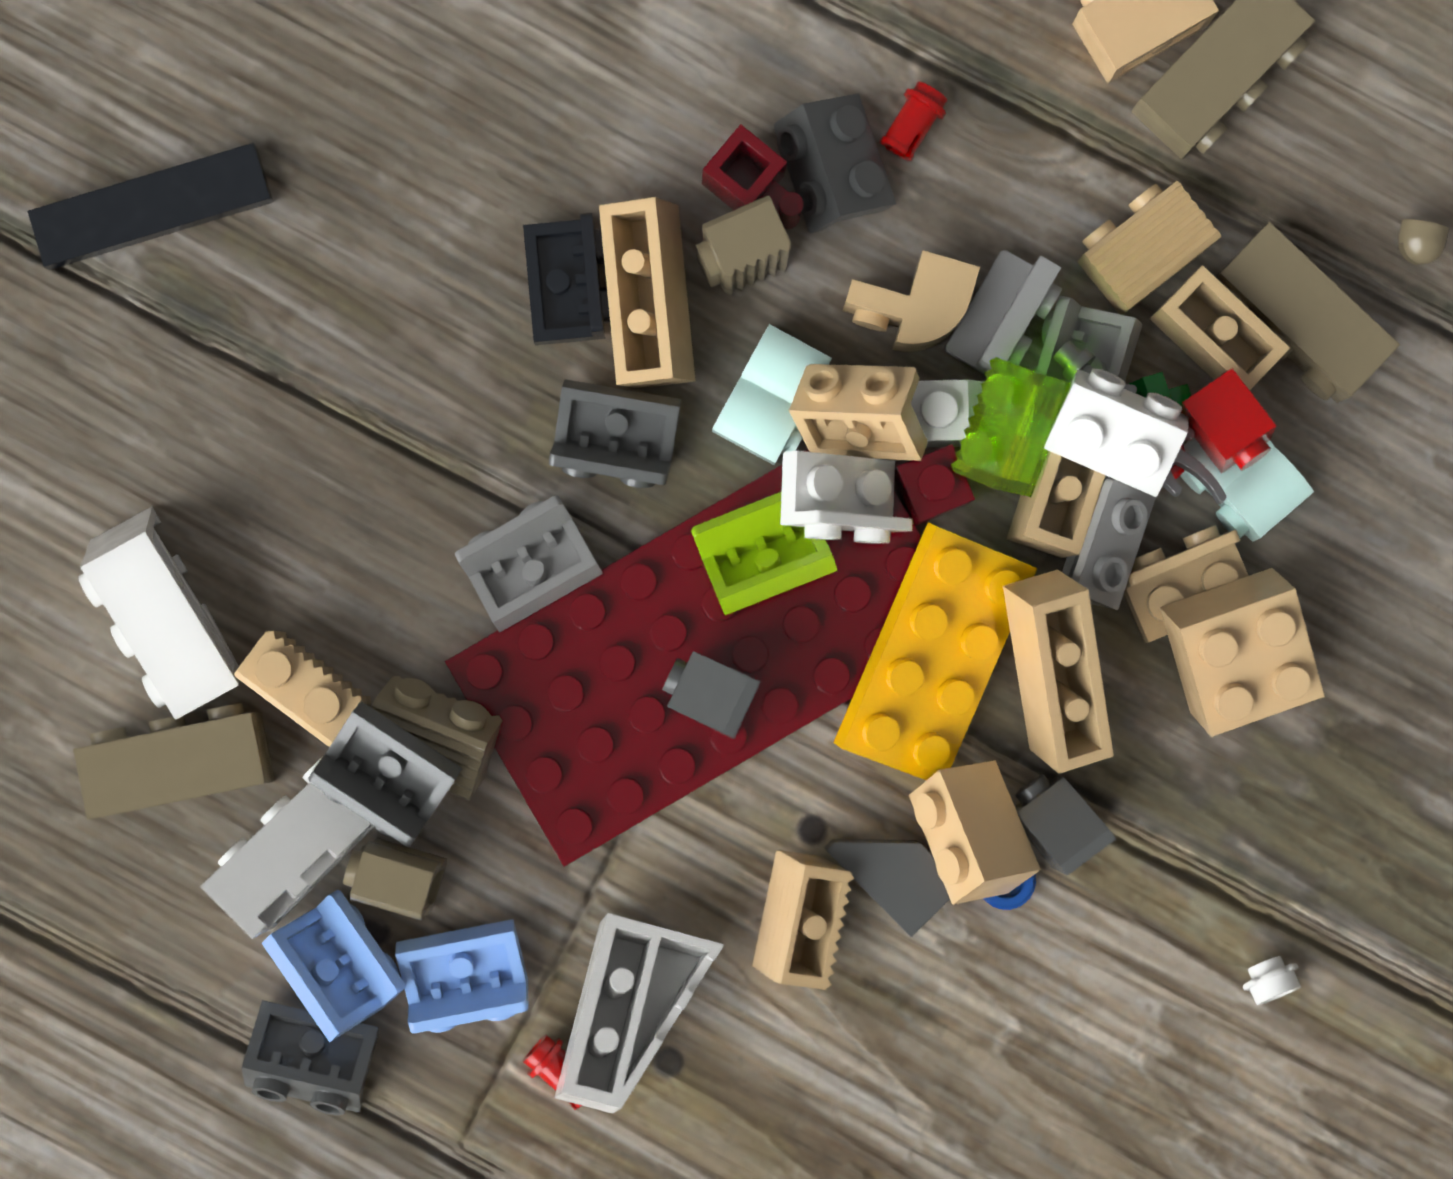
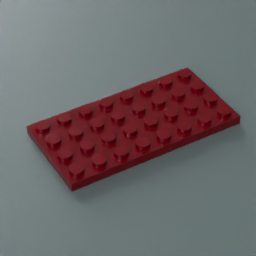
M782 464L603 568L602 575L502 632L497 630L444 661L466 700L482 705L491 716L499 715L502 719L494 748L563 867L850 700L855 693L920 542L921 535L914 523L912 531L890 533V543L885 544L854 542V531L842 530L841 539L826 540L838 571L724 615L691 529L696 525L782 492ZM894 491L893 517L911 519ZM694 651L760 681L734 738L667 707L672 695L662 691L677 658L688 662Z

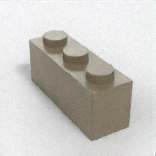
M1235 0L1139 99L1131 112L1181 160L1194 147L1204 154L1228 129L1220 120L1233 106L1236 105L1245 112L1269 87L1261 79L1275 63L1285 70L1308 47L1309 43L1302 35L1315 20L1294 0Z
M1268 222L1215 276L1290 347L1280 359L1284 360L1286 357H1289L1304 372L1301 376L1304 384L1323 400L1327 401L1331 397L1336 403H1339L1351 397L1400 346L1390 334L1271 222Z
M243 703L208 709L209 721L186 726L184 716L176 720L174 717L150 721L148 722L150 733L129 738L127 737L126 727L91 733L90 746L73 749L87 820L275 782L262 712L244 714Z

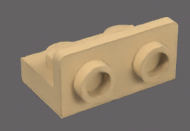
M809 364L805 367L789 412L809 452L873 459L921 461L928 443L911 405L920 379L914 367Z
M1213 525L1184 537L1183 541L1187 549L1165 558L1162 548H1158L1135 558L1124 595L1145 643L1168 635L1160 607L1249 576L1235 544L1241 541L1236 530L1220 535L1217 526Z

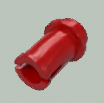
M920 81L917 82L914 89L907 88L905 90L904 97L907 99L885 136H882L879 141L888 151L909 162L915 157V152L936 118L943 119L945 117L946 111L943 107L948 101L938 90Z
M545 1034L530 1049L522 1062L530 1068L528 1075L531 1078L538 1075L556 1091L566 1051L561 1048L564 1043L563 1040L557 1038L553 1041ZM568 1102V1103L571 1104L570 1106H571L574 1110H576L577 1108H580V1107L582 1106V1105H578V1104H575V1103Z

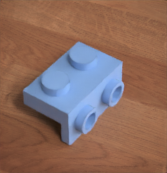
M340 890L329 894L316 908L271 933L262 942L264 948L329 1042L383 1009L405 989V983L399 976L395 962L388 954L381 950L366 928L360 911L348 902Z
M514 919L396 942L395 956L401 978L405 983V993L409 1004L408 1025L411 1033L425 1031L445 1032L457 1025L486 1019L501 1021L529 1009L528 977Z

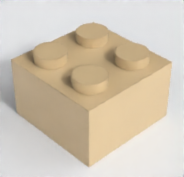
M1273 568L1160 607L1190 713L1211 737L1325 697L1296 589Z

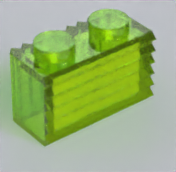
M995 357L989 361L992 369L985 372L987 380L981 383L982 392L976 395L979 403L972 407L975 415L968 418L970 426L964 429L966 438L960 441L961 450L955 452L958 460L951 465L954 472L991 488L1032 497L1049 451L1044 449L1046 439L1070 390L1071 382L1025 365Z

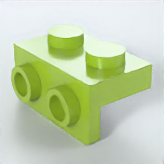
M782 492L696 525L691 529L724 615L838 571L826 540L804 538L805 527L781 525Z

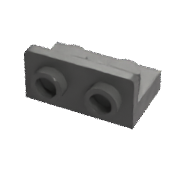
M262 1000L241 1067L244 1085L252 1088L251 1092L254 1095L269 1101L284 1102L288 1096L310 1101V1106L313 1109L325 1114L339 1116L344 1115L346 1110L360 1112L363 1104V1089L378 1040L379 1027L359 1023L329 1042L307 1010Z

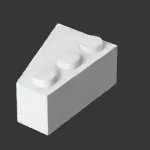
M150 507L91 539L80 566L84 573L79 575L78 579L90 602L95 607L103 604L115 622V625L111 626L110 630L121 652L127 658L135 655L145 670L146 675L141 679L150 699L158 708L166 705L176 720L237 687L239 679L234 674L239 665L206 604L201 605L183 577L182 574L187 572V569L180 556L175 555L171 557L155 531L154 526L161 523L154 508Z
M322 758L303 776L308 785L292 800L285 795L277 801L260 819L264 826L249 841L242 838L233 845L218 861L221 867L200 886L252 939L273 929L374 828L372 823L343 804L330 800L322 790L308 781L311 772Z
M607 913L599 924L554 1098L609 1113L620 1110L725 944Z

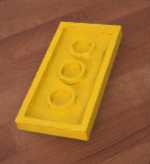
M928 522L833 743L843 750L924 780H928L941 769L951 768L1010 633L1003 586L1034 577L1037 568Z

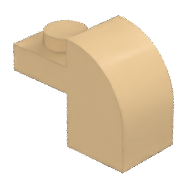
M923 250L918 260L908 295L852 279L843 311L854 314L852 322L868 329L885 332L888 324L899 327L892 350L902 352L922 351L941 343L956 329L969 307L980 267Z

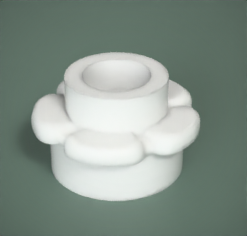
M1281 956L1263 961L1248 969L1252 980L1246 982L1243 985L1244 991L1250 990L1257 1006L1283 997L1301 988L1294 972L1299 969V966L1296 963L1285 966Z

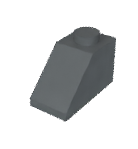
M693 651L688 662L680 658L676 659L662 691L672 695L667 707L734 738L760 681Z
M1042 774L1030 781L1015 794L1020 802L1015 808L1027 836L1051 868L1066 876L1116 840L1110 829L1064 777L1055 776L1048 781L1045 775Z
M832 839L824 847L844 869L851 872L854 880L910 937L950 900L944 882L938 875L930 848L926 849L917 840Z

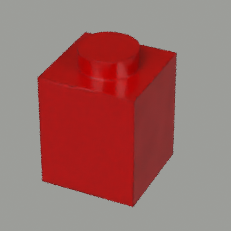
M1233 368L1182 402L1180 413L1189 418L1188 426L1195 431L1194 438L1221 474L1235 464L1243 471L1255 464L1271 450L1267 442L1271 440L1276 424Z

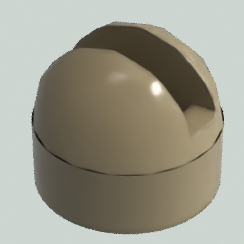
M1404 219L1401 222L1398 235V250L1405 260L1414 265L1429 264L1438 259L1445 249L1449 228L1433 222Z

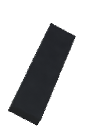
M250 143L28 210L27 212L43 266L48 270H52L273 203V198L258 148L254 143Z

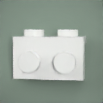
M1094 368L1089 374L1077 369L1072 379L1070 390L1046 439L1044 449L1157 497L1188 433L1189 418L1180 413L1182 407L1178 403L1165 396L1148 393L1147 398L1124 389L1125 382L1112 373Z

